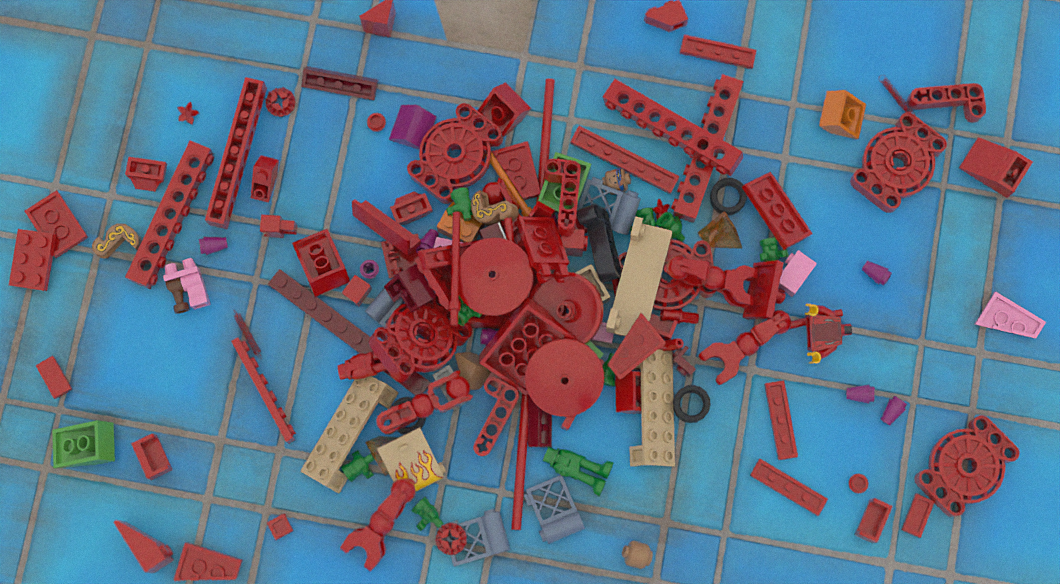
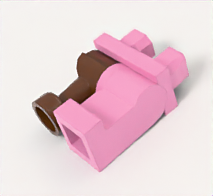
M192 258L182 261L184 270L181 271L177 270L175 263L165 265L166 275L163 278L167 289L173 294L176 305L173 306L175 314L190 310L188 303L183 300L182 293L186 291L188 292L190 306L194 310L211 305L201 270L196 266Z

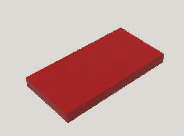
M771 172L742 186V189L783 250L812 235V232Z

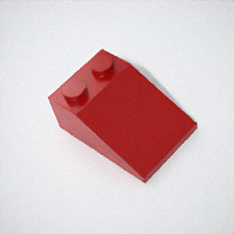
M328 229L292 243L315 297L350 282L346 268Z
M114 521L115 526L145 573H156L174 560L172 557L174 553L168 544L165 545L127 522Z

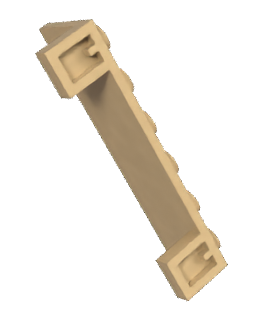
M635 217L630 235V244L613 308L610 310L606 332L626 336L640 313L650 321L672 236L671 230L643 224V218Z
M658 349L633 369H641L642 445L630 447V466H675L672 351Z
M372 376L354 380L302 467L301 472L339 494L348 480L346 475L339 471L346 456L377 404L379 403L389 409L399 392Z

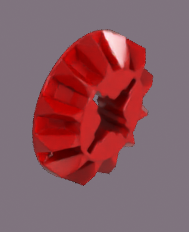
M284 87L275 88L265 98L267 110L277 117L290 114L295 107L293 93ZM278 96L281 97L282 100L285 99L282 105L283 108H281V106L278 103L275 104V102L278 101Z
M448 523L442 525L436 532L435 541L437 548L444 554L455 555L464 549L467 536L460 525ZM450 530L453 537L459 538L456 541H452V545L448 541L443 540V538L449 537Z

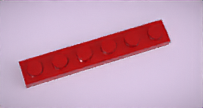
M578 126L570 141V144L617 168H622L625 172L669 194L673 191L680 177L581 126Z
M237 337L231 342L285 441L290 444L295 441L293 435L296 432L291 424L287 425L284 419L287 416L282 407H277L275 403L278 400L276 395L266 387L268 381L264 374H259L257 370L259 364L254 357L251 358L248 354V351H250L248 344L245 340L241 341Z

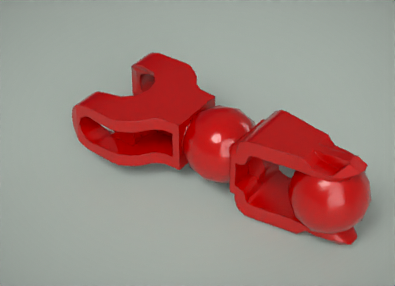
M498 178L497 182H489L483 187L482 191L487 193L490 206L506 199V201L516 205L519 209V203L511 191L507 189L503 179ZM518 213L517 218L512 221L514 243L527 255L516 222L518 217L521 216ZM501 220L500 225L504 233L506 234L505 223L503 220Z
M674 256L664 266V271L675 280H680L691 286L704 285L709 290H716L722 293L725 300L732 306L740 308L754 306V297L745 292L743 283L744 281L749 282L758 278V270L742 265L733 270L727 269L723 271L718 266H710V263L707 261L692 260L684 256Z
M775 310L772 318H768L766 321L754 326L749 332L739 334L735 341L729 344L713 343L703 350L698 357L701 361H707L713 357L720 358L725 365L724 370L716 378L717 385H722L736 376L739 370V362L745 356L754 355L758 351L759 346L761 347L766 344L775 334L786 333L790 329L791 318L785 311Z
M456 370L449 376L430 383L427 394H417L412 398L411 402L407 401L380 413L376 421L377 426L381 432L389 435L403 429L410 423L418 420V418L429 417L434 409L440 413H445L459 404L472 399L473 395L469 394V381L460 376L461 371ZM446 384V393L453 400L440 405L438 402L439 398L433 391ZM392 420L389 426H384L385 421Z
M406 478L396 480L392 484L391 494L377 508L378 510L371 515L369 524L365 528L355 529L346 537L340 547L346 554L355 546L363 547L368 556L364 564L367 570L372 571L385 555L386 546L384 538L393 529L394 521L401 515L406 504L414 498L416 492L414 480Z

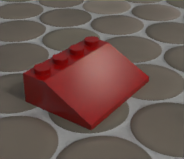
M527 298L512 313L479 354V363L524 395H527L525 372L532 354L548 341L558 338L574 339V336L544 308L530 298Z

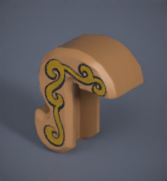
M481 190L476 192L471 200V211L474 218L485 225L491 226L501 220L504 221V218L510 217L514 221L519 213L517 206L506 200L490 206L487 193Z
M117 223L107 230L105 240L97 237L93 241L92 250L98 257L105 259L125 240L138 251L142 240L133 228L126 224Z

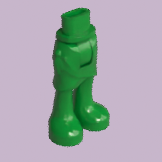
M548 447L543 461L549 463L556 473L586 483L592 487L593 493L599 497L606 484V480L580 471V467L608 479L614 464L611 461L598 464L570 450L559 448L556 450Z

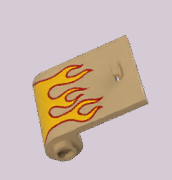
M420 427L377 448L393 482L400 478L413 479L417 492L445 478L443 474L446 473L442 462L437 463Z

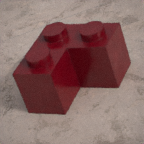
M417 264L401 271L384 286L392 301L396 302L402 298L411 313L427 305L437 297L434 290L429 287L424 274L418 270Z

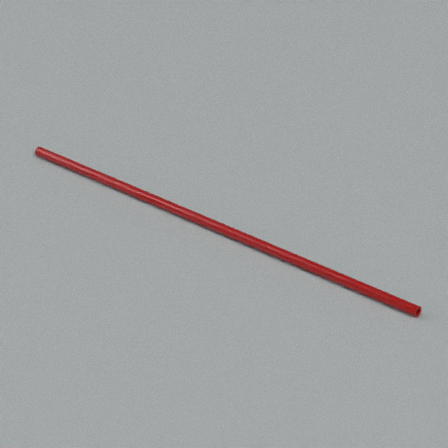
M550 78L545 80L538 172L541 190L545 182L544 164L549 160L555 85V80ZM533 268V275H534V278H533V286H532L531 291L533 290V288L535 287V285L539 282V281H538V278H537V276H536L537 269H534V268ZM523 393L521 394L511 530H521L528 444V394L524 395Z

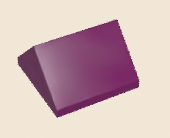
M401 105L389 140L420 150L422 139L427 131L434 126L437 116L419 105Z

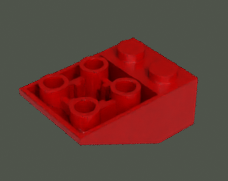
M978 137L959 166V169L1008 198L1015 192L1033 161L1014 150Z

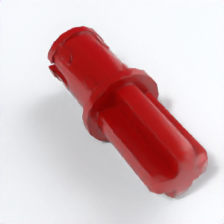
M663 308L660 311V320H677V324L681 322L697 324L699 314L683 312L682 309L670 310Z

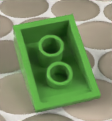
M555 152L553 159L573 160L578 162L581 167L578 205L591 170V163ZM549 169L550 172L557 171L555 169ZM568 171L569 174L576 173L575 171ZM545 179L538 201L551 207L558 213L562 183H552ZM572 188L566 189L569 192L574 191V189ZM569 205L564 206L565 209L573 208Z
M96 420L52 430L53 468L55 469L97 465L115 461L114 423Z

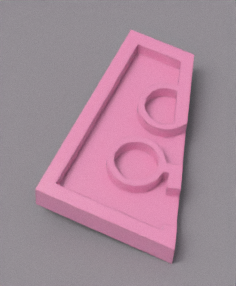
M994 292L974 325L1035 339L1046 322L1001 294Z

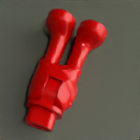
M373 351L365 354L359 353L352 356L349 360H345L344 364L337 365L340 380L346 378L349 380L364 379L378 375L377 373L387 369L382 362L375 364V360L379 358Z

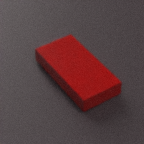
M54 356L36 365L54 399L72 390L70 383Z
M916 493L901 530L921 538L935 501Z

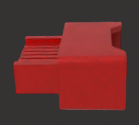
M261 214L260 232L265 233L264 237L284 238V234L297 235L298 225L295 221L284 220L278 215Z

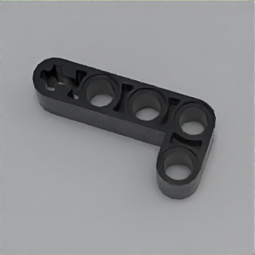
M595 203L578 209L576 212L579 223L587 228L599 280L602 283L621 278V266L606 209Z

